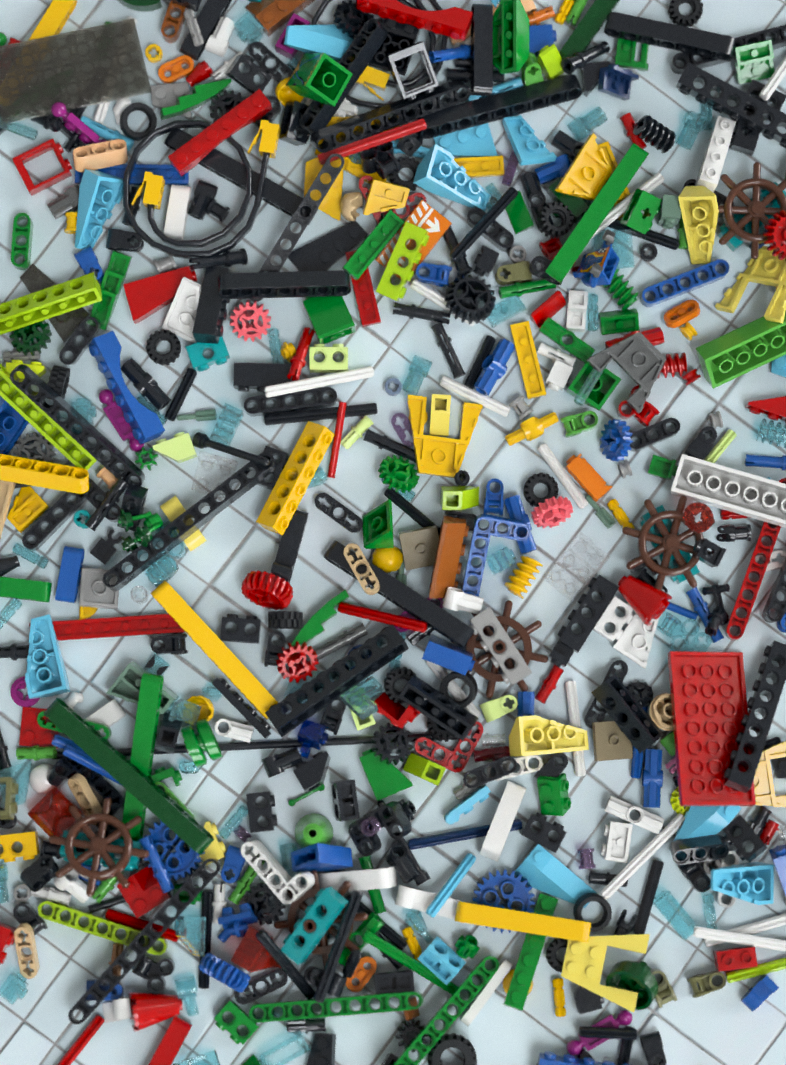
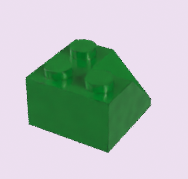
M586 362L566 392L582 403L600 410L620 383L621 378L606 368L601 372H597Z

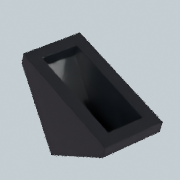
M611 62L587 63L581 69L583 92L586 97L599 83L600 68L608 67L609 64H612Z

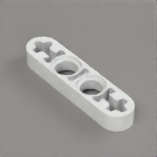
M507 959L502 961L497 972L486 983L460 1021L467 1026L471 1024L513 966L511 962Z

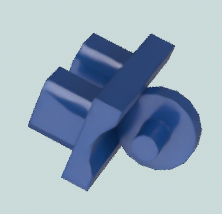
M249 903L241 904L239 906L240 913L235 914L232 907L222 908V917L218 918V924H222L225 930L228 929L229 933L235 932L237 937L243 936V931L249 929L248 925L258 923V917L253 913L252 906Z

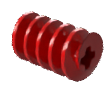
M674 353L673 358H671L670 354H666V361L660 374L663 373L664 377L667 378L668 372H670L672 378H674L676 372L679 373L680 377H682L683 371L687 373L685 353H681L680 358L677 353Z

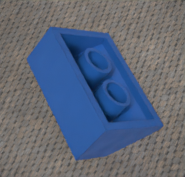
M1 396L0 454L8 455L29 422Z

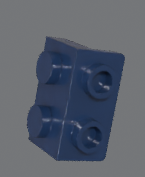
M609 64L608 67L600 68L598 90L622 100H629L631 81L639 80V75L632 73V70L619 68L617 64Z

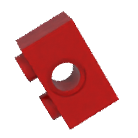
M754 946L713 951L715 967L719 972L758 967Z

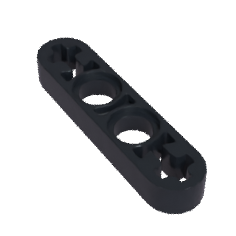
M622 660L613 662L602 683L610 678V673L612 675L615 674L616 669L614 666L619 664L623 665L622 669H624V672H620L617 677L621 678L620 681L623 682L628 672L627 664ZM594 698L584 719L585 725L592 729L588 717L594 716L593 707L597 711L603 712L602 716L600 714L597 715L596 720L598 722H603L607 714L605 709L597 707L596 698Z

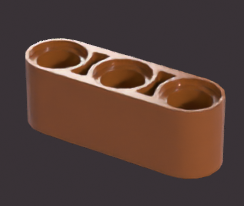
M171 1L161 27L163 39L168 43H174L178 40L185 22L184 11L189 10ZM174 12L181 13L178 18H173L172 14ZM168 29L175 30L173 35L165 34Z

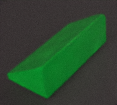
M519 190L518 195L505 208L515 234L531 229L534 226Z
M636 308L599 313L601 335L639 331V319Z

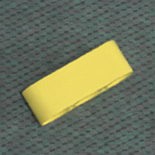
M176 495L160 506L170 522L186 511ZM191 518L186 521L188 526L194 523ZM199 529L184 540L190 551L206 542Z

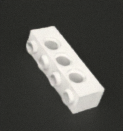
M721 116L717 117L710 133L695 186H705L714 193L720 179L736 124L735 121Z

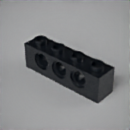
M601 575L597 579L595 577L591 579L588 584L590 590L587 595L584 593L581 595L577 602L580 604L577 611L572 610L567 618L570 620L567 627L562 626L557 634L560 637L558 641L576 653L580 651L619 586ZM593 592H599L602 595L600 602H595L592 599ZM583 608L591 610L592 615L590 618L582 616ZM572 625H580L582 628L581 633L574 634L571 630Z
M616 674L591 692L639 753L643 752L664 735Z
M415 675L407 682L398 697L462 741L467 737L479 719Z

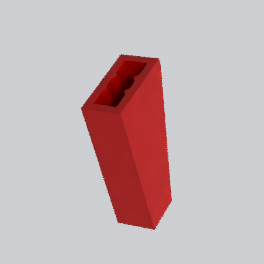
M190 266L123 284L134 323L137 324L172 303L183 277L194 282L198 281L195 270L191 271Z

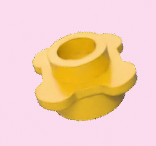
M283 342L280 352L282 357L290 363L296 349L292 343L287 344V342Z

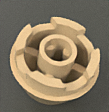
M670 693L656 696L652 700L649 710V717L659 729L665 731H674Z

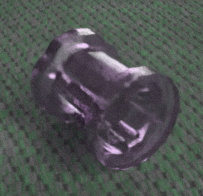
M594 848L577 850L580 857L579 869L596 868L593 860Z

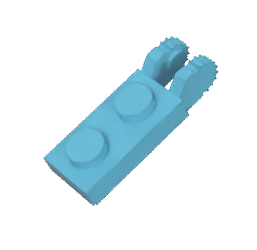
M483 784L449 810L444 816L446 823L450 825L455 824V822L459 821L462 813L466 815L474 809L473 805L475 803L485 801L489 797L488 793L491 792L486 784Z

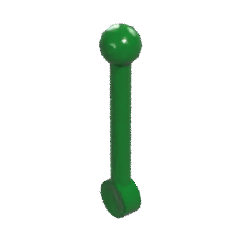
M325 785L319 786L308 794L305 793L295 799H290L288 801L289 806H294L296 802L317 791H323Z

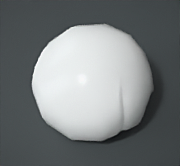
M40 764L30 772L29 783L31 788L37 793L46 794L57 787L52 786L47 781V774L53 768V764Z

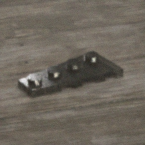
M34 264L20 277L30 293L56 285ZM79 308L49 318L48 320L63 342H65L78 328L83 319L90 314L84 308Z

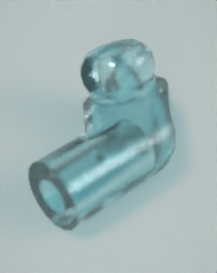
M493 183L485 188L491 196L490 202L487 204L488 210L502 197Z

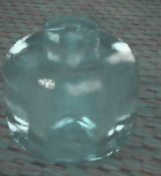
M212 682L206 683L205 688H202V695H205L211 702H218L221 699L222 694Z

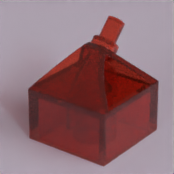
M55 786L27 813L49 837H62L64 830L68 831L76 823L68 810L70 806H75L82 816L84 815L83 811L58 786Z
M254 925L249 927L230 961L249 972L271 967L281 968L256 938V933L261 929Z

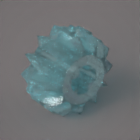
M165 555L148 568L146 576L152 584L158 587L164 580L168 582L176 574L179 567L173 558Z

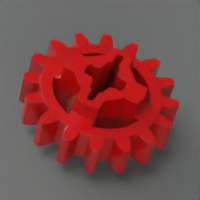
M296 641L295 646L288 643V649L282 648L284 653H278L280 660H276V664L279 666L277 669L283 679L288 678L289 682L295 679L296 683H299L301 678L306 681V676L313 677L311 672L317 671L316 665L319 664L317 653L312 646L308 647L306 642L300 645ZM285 663L288 665L289 670L286 669Z

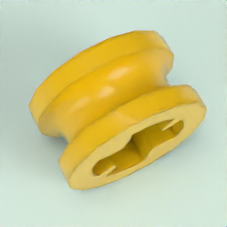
M156 44L149 45L145 50L146 58L151 63H157L163 57L162 49ZM155 49L159 55L152 58L149 52Z
M688 322L685 323L684 327L681 326L679 328L683 336L689 341L692 340V336L698 335L694 327Z

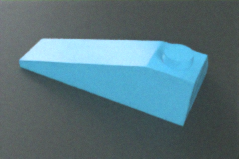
M335 24L291 25L286 28L284 45L305 53H325L336 62H339L353 42L354 37H349L348 32L343 34V29H337L338 25Z
M434 144L418 165L413 183L430 193L470 208H480L485 212L490 195L475 179L472 180L465 173L466 169L463 166H459L453 160L455 157L450 152Z
M84 170L79 187L75 248L85 249L89 246L94 247L103 232L102 226L107 219L110 220L113 215L111 213L116 203H120L123 197L122 178L100 171Z
M51 615L31 619L29 653L27 655L28 663L25 674L29 699L51 697L71 692Z
M690 806L689 811H686L684 815L685 820L682 827L678 829L674 841L718 834L732 821L741 808L739 806Z
M538 843L514 871L516 877L519 874L522 875L521 881L528 880L527 886H532L534 889L573 904L582 895L587 893L597 894V892Z
M749 862L712 869L711 890L756 905L773 904L774 864Z

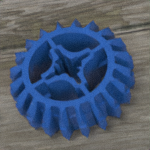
M206 953L200 961V971L237 992H243L249 984L250 976L211 953Z

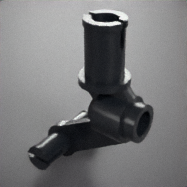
M38 110L33 111L35 114H31V121L43 125L45 129L50 128L53 132L61 131L69 139L63 148L67 152H71L74 145L78 144L79 135L76 132L72 134L63 125L60 117H56L53 114L46 115Z
M713 584L711 587H703L702 589L703 595L713 594L716 608L708 615V624L705 628V633L709 636H715L719 625H725L729 621V616L724 609L721 596L722 592H729V584Z

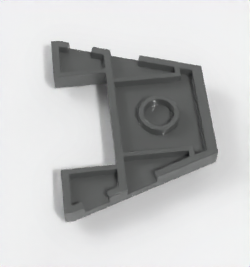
M637 332L589 357L586 361L597 372H601L613 359L639 386L626 402L637 413H640L666 358L641 332Z

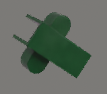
M560 177L548 187L547 193L557 204L562 202L563 207L568 206L567 210L572 211L570 216H574L572 221L576 223L584 216L589 206L582 198L556 192L555 189L562 179ZM550 214L554 218L560 217L557 214Z

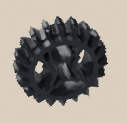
M463 274L460 279L456 277L453 282L449 283L445 291L444 301L447 302L446 308H450L449 314H455V319L461 318L462 323L468 320L469 325L474 320L477 324L480 320L484 321L487 316L491 315L495 307L496 297L493 296L494 290H490L491 284H485V279L480 281L478 280V275L472 278L471 274L466 278ZM462 290V295L457 298L456 292ZM480 301H483L484 306L478 309V303H480Z

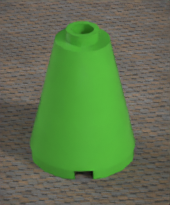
M316 813L308 814L302 817L296 824L295 839L301 848L316 843L328 845L331 843L333 827L330 821L323 815ZM313 829L316 831L317 834L315 837H310V830Z

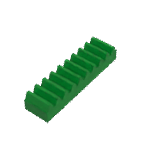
M389 210L342 269L357 281L405 222Z

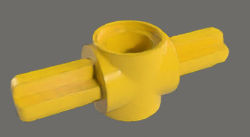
M555 412L540 419L534 416L522 422L520 429L506 435L505 439L509 446L524 439L527 441L534 440L544 434L545 428L557 423L559 419Z

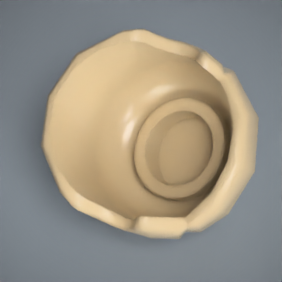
M350 192L342 197L340 211L347 221H356V218L360 216L356 210L363 206L362 193Z

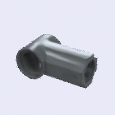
M79 186L70 187L64 192V195L47 204L55 219L65 215L66 212L78 209Z

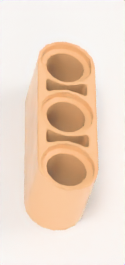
M115 139L77 147L73 150L74 169L78 172H84L85 169L97 170L124 164L128 160L127 143L122 139Z

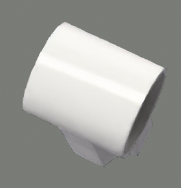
M221 17L213 35L211 34L207 41L205 50L224 57L236 23L227 17Z
M447 587L442 606L454 611L463 610L479 614L484 599L464 593L463 590Z
M220 719L216 722L215 731L218 735L250 743L254 730L253 726L227 719ZM223 722L229 725V730L226 733L219 731V725Z
M74 870L62 878H54V884L57 889L61 891L67 890L82 904L88 900L89 896L86 895L87 884L78 878V874Z

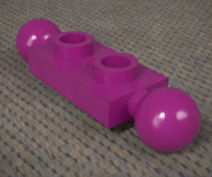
M56 102L52 105V114L56 117H62L61 120L65 123L64 126L72 132L75 131L83 143L91 145L105 142V140H99L100 137L72 112L68 113L65 104Z
M109 389L101 390L98 398L101 403L107 404V407L103 408L121 439L123 442L128 439L130 440L129 447L132 451H141L144 444L140 445L138 440L134 438L132 428L125 421L121 407L116 404V401H113V392Z
M622 1010L618 1013L616 1019L610 1014L590 1027L619 1028L620 1025L627 1026L632 1022V1014L627 1010ZM580 1037L578 1041H569L566 1049L570 1055L576 1056L582 1051V1047L585 1046L586 1050L590 1051L608 1039Z

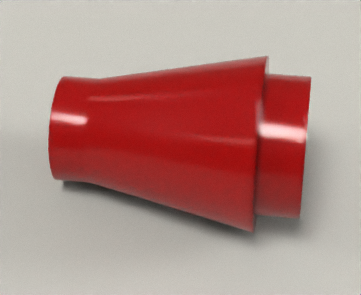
M204 60L201 63L199 62L185 79L193 88L198 83L210 78L214 71Z

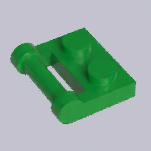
M618 38L615 64L623 68L648 71L649 45L642 43L640 62L634 61L637 42Z

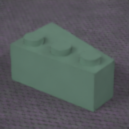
M130 662L106 694L138 704L141 678L143 673L148 672L136 662ZM163 685L159 713L161 714L168 712L179 697L165 685Z

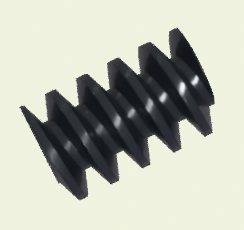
M650 115L643 116L633 129L634 135L639 134L640 139H644L646 143L650 142L651 146H655L662 153L668 152L675 143V133Z

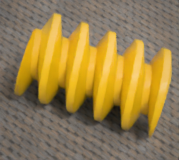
M527 556L520 557L523 563L517 562L516 566L519 570L513 569L512 572L515 576L510 575L508 577L512 583L505 582L504 584L508 591L521 599H524V597L520 593L528 592L525 586H532L528 580L536 579L532 573L540 572L536 567H543L542 564Z

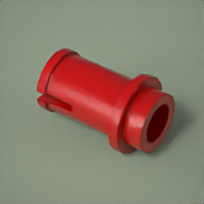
M770 819L768 822H765L766 825L760 835V839L767 845L770 844L776 830H779V824Z

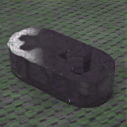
M514 150L511 152L502 180L503 185L510 187L519 163Z
M403 413L395 414L391 419L393 429L403 445L413 447V442L405 441V431L410 436L412 435L408 417ZM396 418H404V429L400 425H395L397 422Z

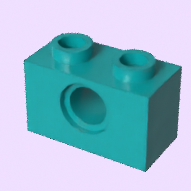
M223 337L219 338L218 344L197 342L186 346L193 369L199 372L208 370L209 366L213 364L217 366L225 364L227 359H230ZM212 350L214 355L212 358L207 359L203 356L204 352Z

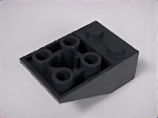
M383 18L381 25L387 30V37L369 62V65L390 71L385 55L417 43L421 29L409 24H401L392 19ZM412 55L394 62L398 74L405 76Z

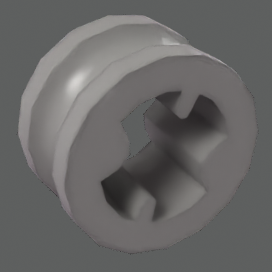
M519 245L512 247L509 254L510 260L513 263L524 261L527 255L525 248ZM521 251L523 253L521 254L522 258H514L513 256L515 255V253L513 252Z
M716 411V414L709 413L711 426L714 429L718 426L722 428L723 421L720 412Z
M627 459L623 463H617L623 479L626 478V475H633Z
M26 884L18 885L13 892L14 898L19 902L27 901L31 897V890ZM19 889H26L28 891L26 892L28 894L26 898L18 896L20 894L18 892Z

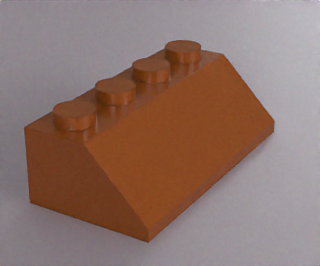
M262 0L261 2H251L245 9L269 37L287 23L293 13L297 15L315 0Z
M443 516L429 587V598H445L447 587L458 588V581H455L456 574H460L462 563H459L460 555L464 556L466 545L462 543L463 538L468 536L469 526L466 525L465 519Z

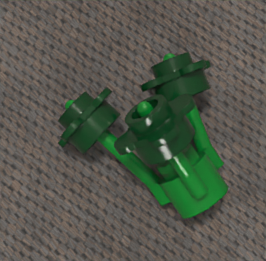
M123 509L120 510L121 515L118 516V523L120 527H124L125 532H128L129 527H133L134 520L145 518V521H143L144 527H137V531L133 533L134 539L130 535L126 538L121 537L124 541L121 543L123 550H126L127 553L133 552L138 548L136 542L144 547L148 546V542L152 539L151 532L163 526V521L158 513L151 514L148 511L145 514L132 516L130 512L124 513Z

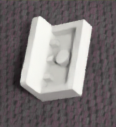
M609 821V825H605L604 836H607L606 844H602L601 850L604 860L628 862L632 824Z

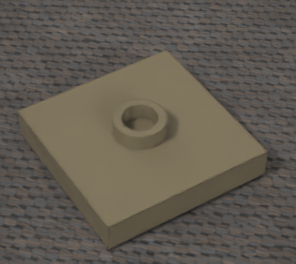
M436 525L399 532L406 571L434 565L439 541Z
M614 721L592 722L594 761L633 759L632 743Z

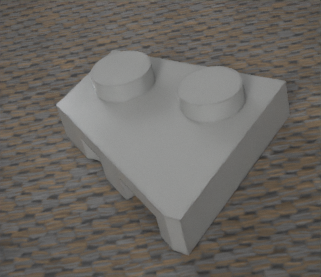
M188 82L151 86L152 105L159 109L175 106L178 97L190 95ZM191 111L181 114L186 119L192 120Z

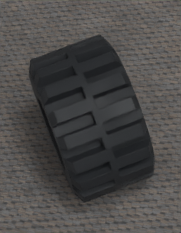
M456 1033L444 1034L428 1052V1065H442L441 1055L444 1050L451 1047L457 1048L463 1053V1065H477V1055L473 1045L464 1036L457 1035Z

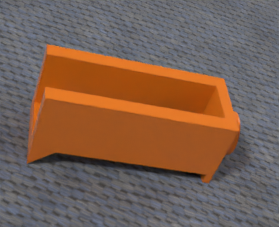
M581 453L577 457L574 454L566 461L568 465L565 469L588 495L597 502L613 486L606 485L604 479L585 458H580Z

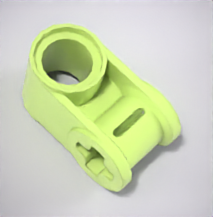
M505 695L479 706L486 723L514 711L518 703L514 696ZM506 698L514 700L511 709L503 705L506 702Z

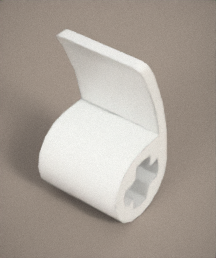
M130 998L113 1000L112 1002L102 1004L105 1023L132 1018Z

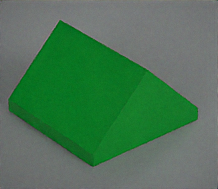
M388 499L362 516L363 545L365 549L394 548L392 501Z

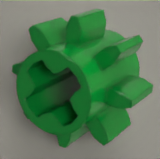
M142 447L143 452L135 453L139 457V460H136L135 463L142 464L140 466L141 470L144 467H148L149 471H151L152 465H158L155 459L159 456L158 454L152 455L153 448L146 451ZM149 455L151 461H146L144 463V460L142 459L143 456L147 457Z
M461 935L454 945L457 947L456 953L464 959L468 957L473 959L480 949L477 946L478 940L472 935H467L466 937Z

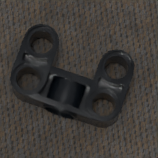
M391 801L380 808H376L349 826V835L361 855L368 857L380 850L381 840L376 831L384 826L390 837L396 840L403 838L411 832L412 825L398 802ZM388 808L392 810L393 815L389 813ZM398 825L402 828V832L398 830Z

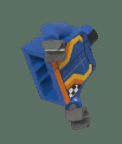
M608 229L602 237L605 240L599 250L585 254L580 266L573 267L572 269L573 276L580 278L585 286L595 288L596 286L611 284L620 259L612 248L615 233Z

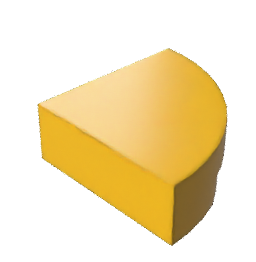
M80 607L79 620L92 617L98 608Z

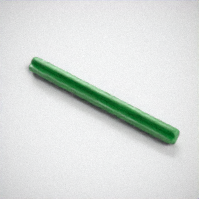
M366 930L363 933L362 940L451 995L458 988L451 981L445 985L425 965L370 931Z

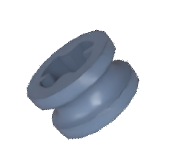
M396 378L388 379L385 383L386 393L390 396L399 395L402 390L401 382ZM394 382L395 385L399 386V388H396L397 391L393 392L392 389H388V386H391L390 383Z

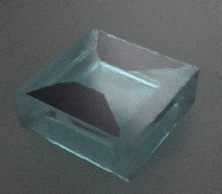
M154 654L143 669L149 674L163 676L170 665L157 654Z

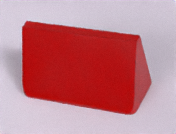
M557 290L530 314L531 321L538 328L544 324L548 317L552 318L566 305L562 293Z

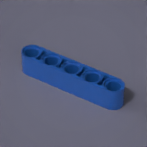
M719 259L647 287L642 292L640 301L645 307H652L721 280L727 275L730 268L727 261ZM718 265L722 266L724 273L716 272L715 267ZM700 272L705 273L707 279L700 280L697 274ZM680 280H687L689 287L681 286ZM668 286L671 288L672 293L665 294L662 288ZM645 294H653L654 300H646Z

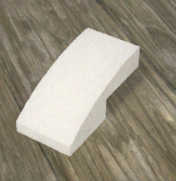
M569 290L566 330L585 332L587 291Z

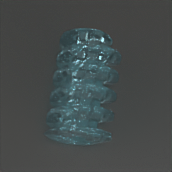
M762 419L758 427L756 441L759 437H761L762 443L769 439V445H771L775 440L777 447L783 442L784 448H786V424L782 428L781 422H778L774 427V421L770 420L767 424L766 419Z

